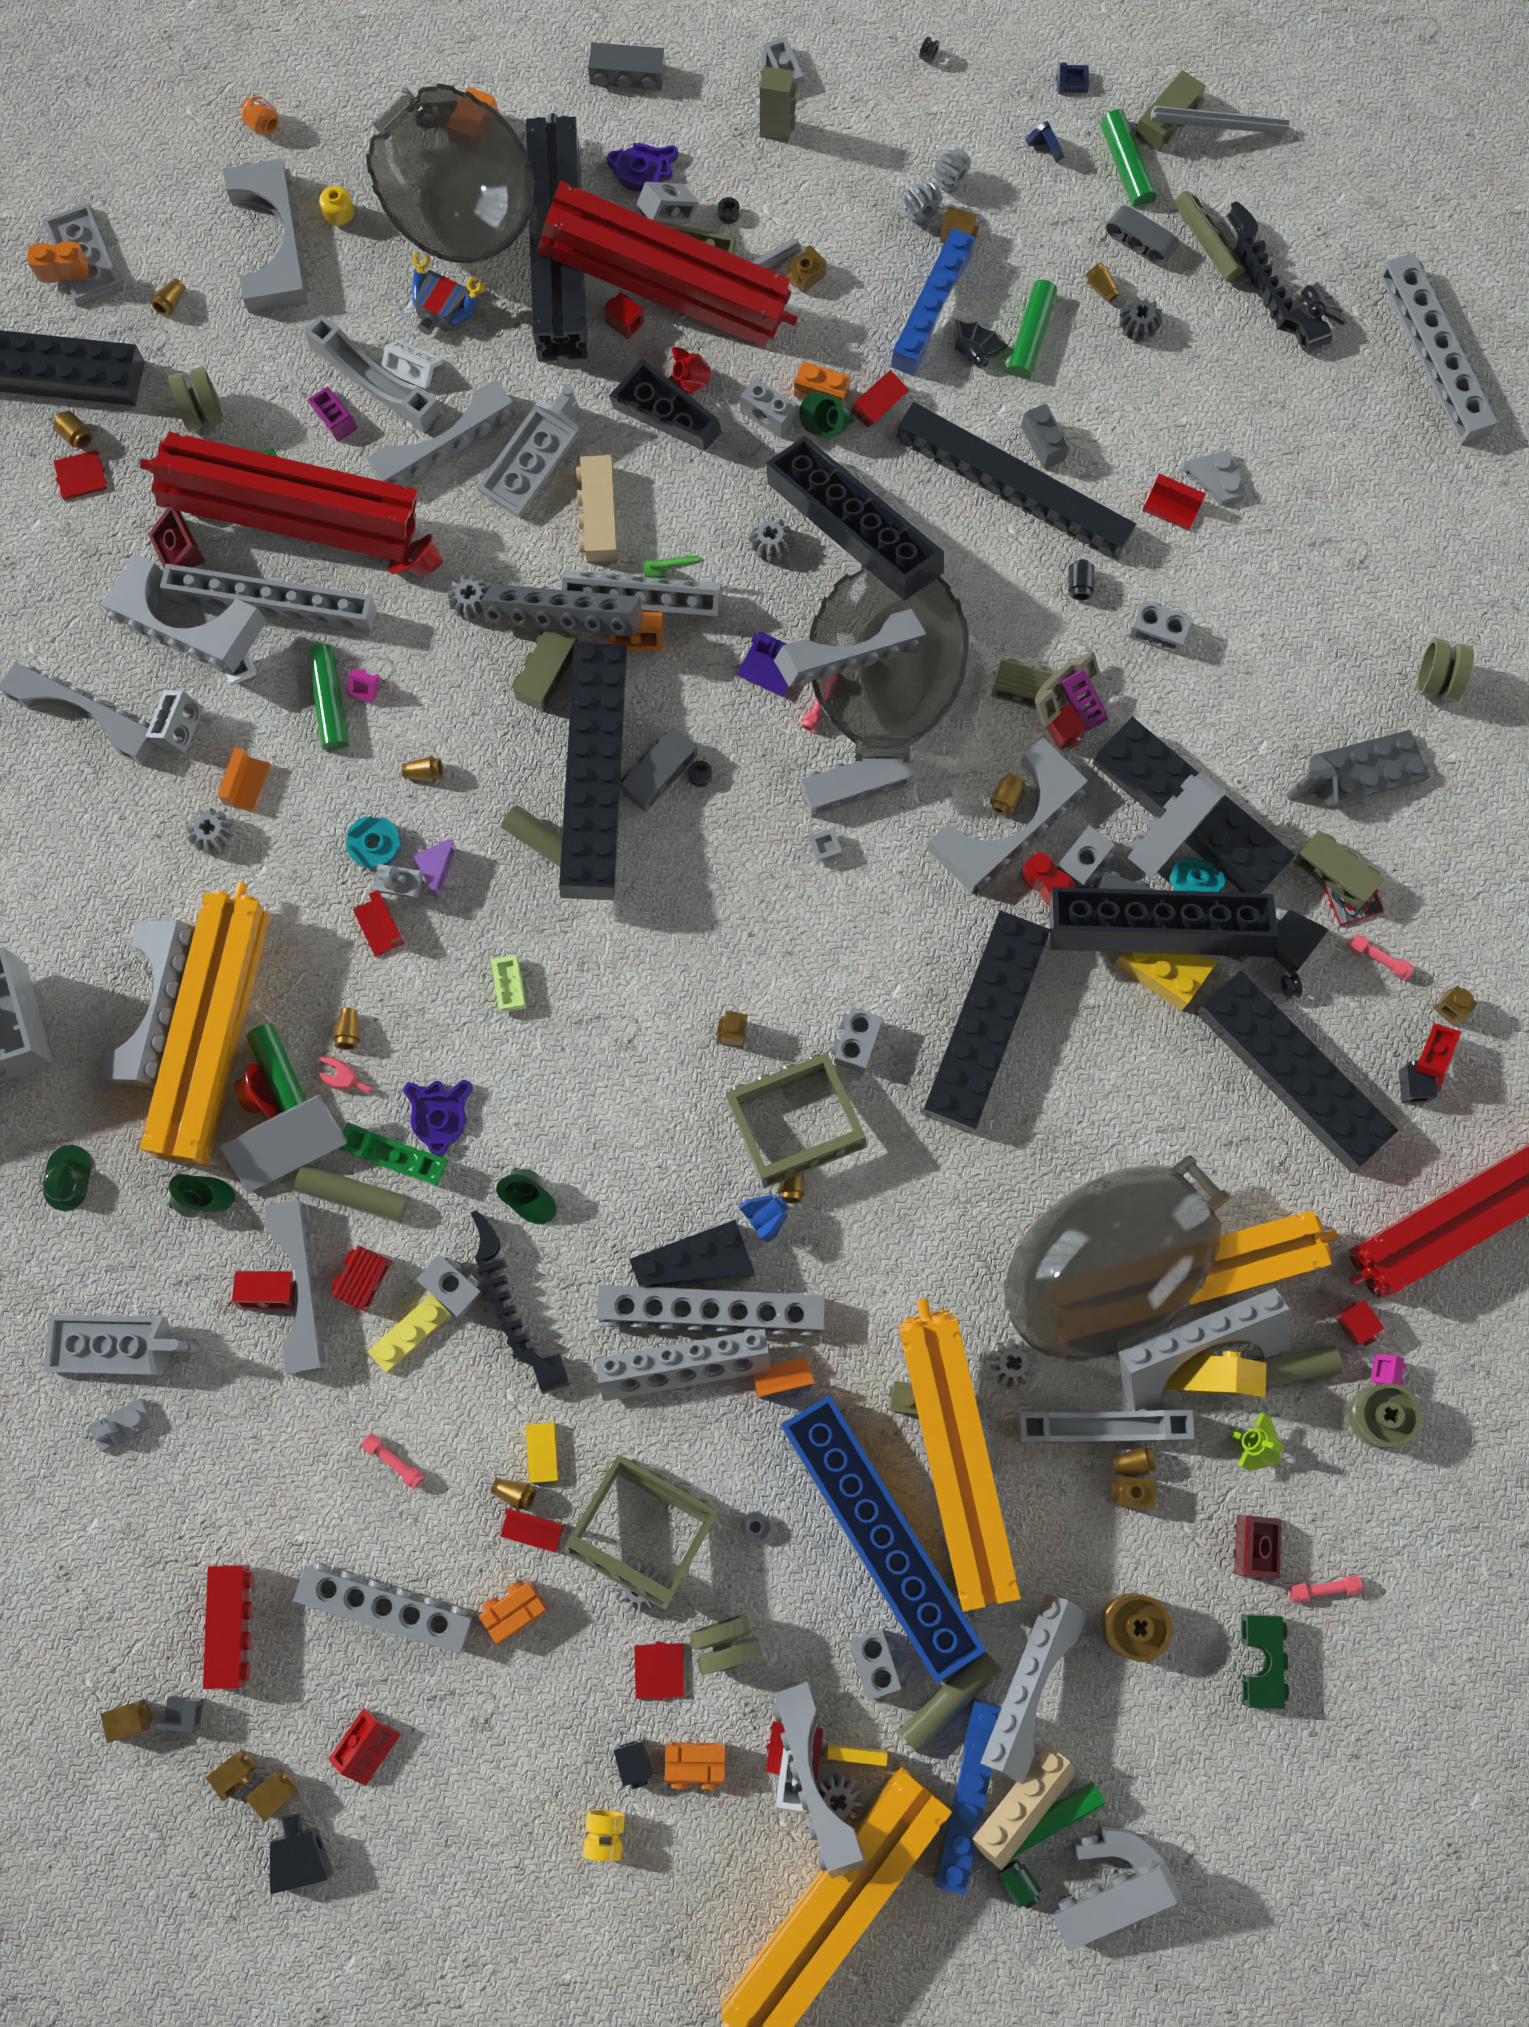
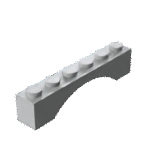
M322 314L304 331L309 346L313 351L424 434L441 417L436 399L420 387L404 382L384 370L360 350L338 326Z
M495 379L474 392L471 403L464 415L446 432L418 444L403 446L387 445L367 458L370 469L377 480L403 487L407 481L423 475L428 468L444 462L454 452L463 450L472 441L488 435L498 425L509 422L515 416L513 402Z
M908 609L891 614L877 635L860 644L829 646L803 639L783 645L774 662L789 687L798 684L803 686L809 684L814 679L821 677L822 679H827L841 671L847 673L861 665L870 666L881 659L886 658V660H890L901 653H913L920 648V643L927 634L913 610Z
M17 662L13 664L0 685V691L8 699L28 709L62 707L84 713L103 726L112 746L120 755L142 766L144 765L155 747L154 743L145 738L150 726L148 723L139 720L137 723L131 720V716L120 709L113 711L102 700L95 697L91 700L85 697L86 694L74 686H71L69 689L63 686V682L56 677L41 675V672L30 664L25 666Z
M300 1200L265 1205L268 1233L279 1242L287 1253L295 1270L298 1284L296 1317L290 1333L282 1345L285 1372L289 1375L324 1370L326 1369L325 1362L329 1361L327 1346L322 1344L321 1334L325 1333V1324L323 1317H319L318 1306H321V1294L319 1289H315L314 1278L318 1277L316 1262L311 1259V1250H314V1239L311 1233L308 1234L307 1223L311 1222L309 1207L305 1206Z
M1193 1410L1016 1413L1017 1443L1195 1439Z
M1046 1594L980 1764L999 1775L1021 1784L1025 1781L1034 1757V1722L1043 1687L1057 1661L1071 1646L1078 1642L1088 1613L1069 1600Z
M808 1682L774 1693L776 1704L772 1705V1709L777 1723L782 1721L785 1732L780 1734L786 1752L791 1750L794 1759L789 1765L794 1780L800 1779L803 1791L798 1792L803 1810L809 1809L812 1821L807 1822L812 1840L818 1839L821 1851L816 1854L822 1872L827 1870L833 1879L866 1867L861 1846L854 1829L841 1821L827 1807L815 1783L812 1768V1747L820 1716Z

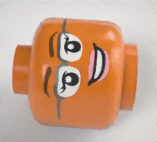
M253 96L243 102L241 119L246 126L258 135L271 134L276 130L279 119L277 109L261 96Z

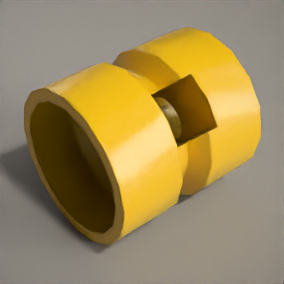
M610 1810L587 1811L585 1830L589 1832V1836L584 1839V1858L595 1861L621 1860L623 1841L619 1838V1835L624 1833V1813ZM599 1836H608V1840H599Z

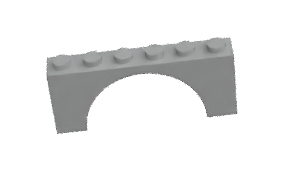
M282 159L223 168L226 191L232 205L246 204L266 209L277 216L285 228L282 246L270 263L252 274L239 277L242 298L248 313L308 303L307 293L311 291L308 277L303 275V271L307 270L305 257L300 255L299 250L304 249L301 234L296 231V228L300 227L297 211L293 212V206H297L294 191L290 190L289 185L293 184L290 168L285 169Z
M134 554L101 603V606L108 612L107 617L119 625L122 622L126 623L136 633L141 634L142 631L147 633L151 639L158 643H161L163 640L178 652L185 650L192 658L200 662L202 659L207 660L212 667L219 671H222L224 668L234 673L267 622L260 611L252 605L235 599L220 616L204 625L184 629L164 625L161 623L157 611V600L163 572L154 562Z
M1043 737L1024 753L1021 764L1033 780L1037 795L1036 813L1024 829L1015 835L1000 840H979L966 836L947 824L928 843L927 850L971 894L977 888L983 890L991 882L990 876L994 872L998 871L1001 873L1011 863L1009 859L1015 853L1020 855L1030 845L1028 841L1034 835L1037 838L1040 837L1048 829L1047 823L1053 818L1057 821L1067 811L1066 806L1071 801L1074 803L1078 802L1086 793L1084 788L1088 780Z
M179 920L137 921L130 947L144 952L151 962L154 975L152 998L142 1023L132 1037L120 1047L112 1051L103 1052L96 1079L118 1086L155 1087L195 931L194 926Z
M1274 1288L1118 1351L1123 1391L1133 1409L1138 1411L1160 1402L1163 1388L1174 1371L1189 1358L1211 1346L1228 1341H1249L1257 1346L1264 1359L1290 1349V1309L1277 1289Z

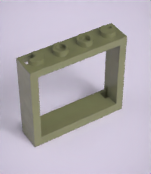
M828 1053L812 1055L805 1062L797 1065H787L780 1072L772 1075H762L752 1083L736 1085L729 1092L725 1093L729 1108L764 1189L867 1148L866 1136ZM825 1071L852 1132L765 1166L739 1104Z
M617 1455L567 1541L564 1552L666 1610L719 1511L707 1504V1500H698L689 1495V1491L678 1484L673 1486L664 1481V1477L653 1470L647 1471L641 1468L635 1459L629 1460L626 1457ZM618 1475L703 1522L668 1588L582 1540L584 1533Z

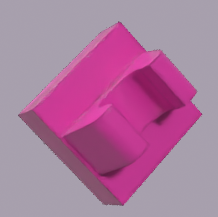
M353 669L349 674L348 695L373 703L377 698L380 675H370L366 673L367 670Z
M1375 1354L1371 1382L1375 1384L1404 1385L1405 1380L1401 1379L1403 1369L1407 1368L1404 1358L1394 1355Z

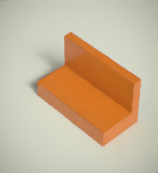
M234 747L217 796L224 805L254 813L271 764L251 758L244 749Z
M807 1356L771 1365L770 1372L753 1375L758 1398L814 1384Z

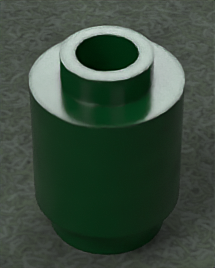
M1016 1859L1000 1870L1001 1883L1018 1908L1024 1906L1025 1909H1029L1041 1899L1039 1894L1042 1889L1025 1864H1021Z

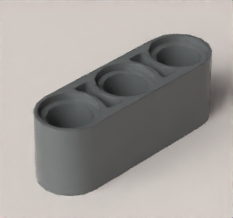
M1127 205L1120 206L1106 224V231L1113 239L1157 266H1164L1179 246V241L1173 233Z

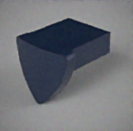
M1059 62L1056 76L1058 94H1064V92L1088 93L1089 65H1067V62Z
M1048 121L1035 128L1025 139L1029 147L1046 143L1055 162L1065 158Z

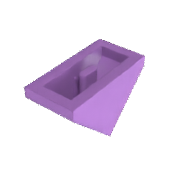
M449 839L414 856L420 870L424 873L423 876L430 890L438 898L457 850L454 842Z

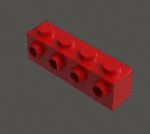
M250 1564L213 1565L207 1568L203 1689H237L246 1686V1681L250 1679L251 1666L250 1662H247V1650L251 1648L252 1635L251 1632H248V1619L252 1618L253 1604L252 1601H249V1589L253 1588L254 1574L253 1571H250Z

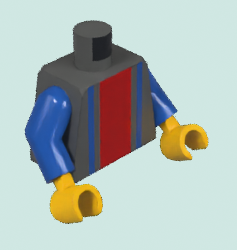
M415 252L412 261L417 266V270H414L412 300L418 317L422 319L418 324L419 330L426 335H431L436 326L445 331H450L454 326L469 320L478 302L477 294L484 293L486 289L485 284L479 282L475 289V283L477 282L475 277H470L466 283L467 287L431 270H428L426 273L424 272L425 268L431 263L429 255L425 254L424 262L420 264V253Z

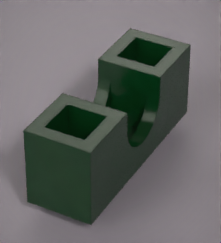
M1241 1614V1644L1258 1646L1265 1657V1663L1261 1671L1256 1674H1242L1243 1705L1249 1708L1285 1709V1701L1289 1699V1687L1287 1683H1284V1671L1288 1669V1656L1283 1648V1640L1287 1639V1624L1283 1622V1616Z

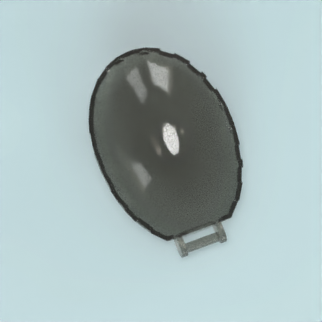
M437 83L434 87H422L415 97L405 87L402 90L403 94L378 120L374 118L371 121L372 125L380 133L370 139L369 154H366L367 171L371 175L373 183L372 189L381 203L380 206L401 234L420 250L438 259L454 263H476L503 253L522 234L528 223L534 202L533 172L524 146L512 127L498 112L468 91L465 93L455 89L454 86Z
M862 565L861 570L851 576L847 573L836 582L834 590L828 597L824 596L821 601V608L814 617L809 640L815 643L829 646L860 644L877 635L891 614L908 609L913 610L927 634L920 643V648L913 653H901L890 660H886V658L881 659L870 666L861 665L847 673L841 671L827 679H822L821 677L812 681L815 696L826 716L847 738L856 743L855 762H862L863 759L903 760V763H910L911 745L928 734L951 709L960 692L968 661L969 632L967 620L963 615L959 598L956 599L951 592V586L940 576L904 601Z
M1192 1155L1182 1159L1173 1168L1160 1165L1123 1168L1083 1184L1050 1207L1028 1230L1014 1252L1008 1267L1004 1288L1005 1305L1015 1330L1034 1350L1048 1357L1054 1356L1074 1362H1089L1088 1359L1105 1356L1106 1358L1113 1357L1117 1352L1132 1348L1152 1338L1169 1325L1189 1305L1191 1298L1205 1284V1279L1211 1267L1215 1264L1220 1248L1221 1222L1214 1212L1229 1199L1230 1195L1225 1190H1220L1196 1165L1197 1160ZM1188 1172L1212 1198L1206 1202L1183 1175Z

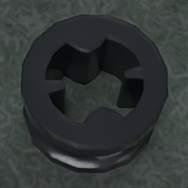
M927 36L921 46L919 58H927V62L931 63L938 52L940 41L935 40L933 42L932 38Z
M732 197L720 200L718 203V218L721 222L732 224L739 219V202ZM726 208H730V211L733 209V212H732V213H728V211L725 212V209H726Z
M701 760L695 761L690 765L688 773L691 784L696 787L707 786L712 780L711 766ZM700 769L701 772L704 769L705 778L701 779L700 776L699 779L695 778V770Z
M1293 973L1291 977H1288V975L1281 977V989L1286 999H1291L1293 995L1297 998L1302 996V983L1297 973Z

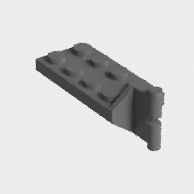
M1411 730L1313 755L1310 758V772L1287 793V797L1294 801L1303 796L1316 794L1330 807L1423 782L1430 778V775Z

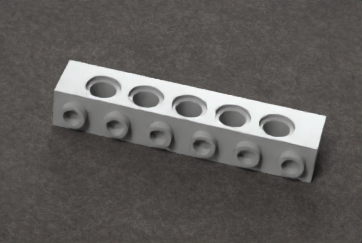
M566 570L562 577V590L636 596L641 598L642 610L718 616L720 610L721 583Z
M764 1329L596 1359L598 1384L603 1402L771 1371Z
M315 1562L314 1566L304 1567L293 1602L458 1654L464 1652L475 1617L468 1615V1609L453 1605L452 1609L441 1606L442 1601L426 1596L424 1601L413 1598L414 1592L397 1588V1591L394 1592L385 1589L387 1584L370 1579L369 1583L359 1581V1575L342 1570L341 1575L330 1572L332 1567L323 1563ZM329 1580L334 1582L337 1587L336 1594L333 1597H328L324 1592V1586ZM356 1589L361 1590L364 1594V1602L361 1606L355 1605L351 1599L352 1593ZM382 1598H387L392 1603V1610L388 1615L381 1613L379 1610V1602ZM409 1607H415L419 1610L420 1618L417 1623L408 1621L406 1612ZM438 1615L444 1616L448 1622L447 1629L444 1632H439L434 1627V1620Z

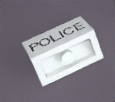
M398 340L385 346L381 367L398 378L427 389L430 387L434 368L443 364L444 359Z

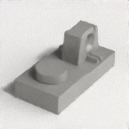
M138 1399L88 1427L99 1451L103 1452L155 1424L144 1399Z

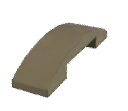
M1089 652L1068 663L1041 686L1035 698V705L1042 727H1047L1061 714L1059 707L1067 700L1061 681L1082 669L1086 671L1091 683L1101 676L1094 652ZM1080 682L1071 688L1074 691L1083 686V684Z

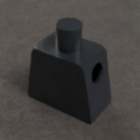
M1288 910L1280 920L1276 917L1279 937L1273 957L1292 975L1301 968L1329 929L1293 910Z
M299 1813L281 1818L284 1835L270 1841V1893L274 1894L328 1880L333 1875V1870L317 1827L302 1831Z

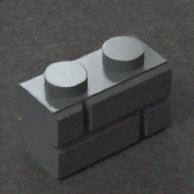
M1048 404L1040 405L1025 412L1021 428L1043 469L1064 461L1067 458L1070 445L1066 437L1063 436V432Z

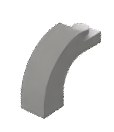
M1100 1826L1102 1839H1098V1835H1084L1080 1837V1841L1073 1842L1074 1855L1079 1860L1110 1856L1119 1857L1128 1861L1135 1873L1139 1871L1138 1866L1149 1860H1154L1155 1864L1163 1861L1146 1841L1131 1831L1119 1827Z

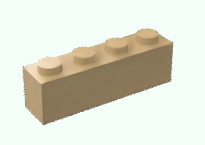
M611 455L580 457L581 467H576L577 483H582V490H577L578 506H583V514H578L579 529H584V537L579 538L580 552L586 554L587 563L618 561Z
M1046 1744L1031 1763L1024 1783L1016 1782L972 1838L977 1850L1000 1870L1005 1867L1075 1776L1071 1762L1050 1745Z

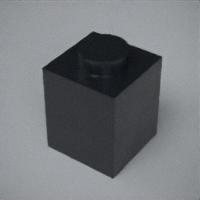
M1419 1060L1409 1061L1408 1065L1399 1070L1401 1102H1430L1437 1098L1436 1077L1416 1071Z
M644 1738L616 1746L613 1751L623 1787L630 1785L631 1789H636L647 1785V1779L652 1778L653 1771Z

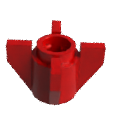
M674 346L671 350L676 362L673 366V375H670L668 379L678 387H681L685 393L691 395L705 387L710 381L712 375L710 366L700 354H690L683 348Z

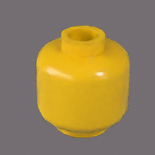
M332 186L321 193L319 199L320 208L327 222L340 226L348 223L353 218L354 205L346 189L340 186Z

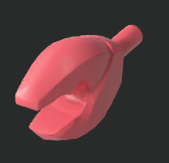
M320 1057L319 1060L337 1069V1073L333 1077L319 1073L320 1078L326 1085L341 1091H350L352 1087H355L368 1094L370 1093L372 1088L357 1081L356 1073L347 1063L332 1057Z

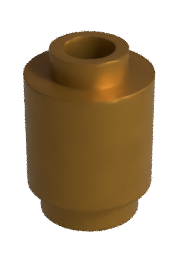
M71 411L59 413L55 417L53 429L68 444L78 449H83L92 441L90 429Z
M1006 774L1005 778H1001L989 801L992 809L1000 815L1012 814L1024 793L1023 787L1025 782L1013 774Z

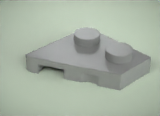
M786 37L763 44L759 96L764 66L794 71L793 82L803 83V73Z
M1230 449L1189 460L1182 464V470L1185 473L1190 472L1198 480L1197 484L1204 491H1208L1219 505L1245 499L1247 493Z

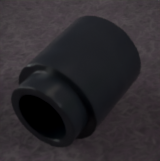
M1076 560L1068 567V592L1071 593V598L1074 600H1088L1094 592L1095 566L1089 563L1088 560Z

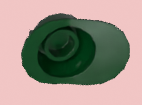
M812 392L806 395L799 408V418L804 429L811 434L825 438L838 436L847 430L849 424L855 421V419L851 418L850 408L844 401L821 392Z
M76 1145L62 1146L55 1150L48 1160L42 1181L43 1196L54 1209L60 1211L73 1210L80 1206L86 1197L91 1172V1159L83 1148Z
M515 1167L510 1175L501 1178L497 1183L496 1192L498 1197L528 1222L545 1224L556 1215L557 1206L555 1200L543 1188L541 1177L536 1172Z
M179 1174L174 1176L169 1182L171 1194L169 1208L175 1209L176 1212L187 1218L201 1216L204 1212L225 1211L232 1206L235 1200L233 1189L226 1182L218 1178Z

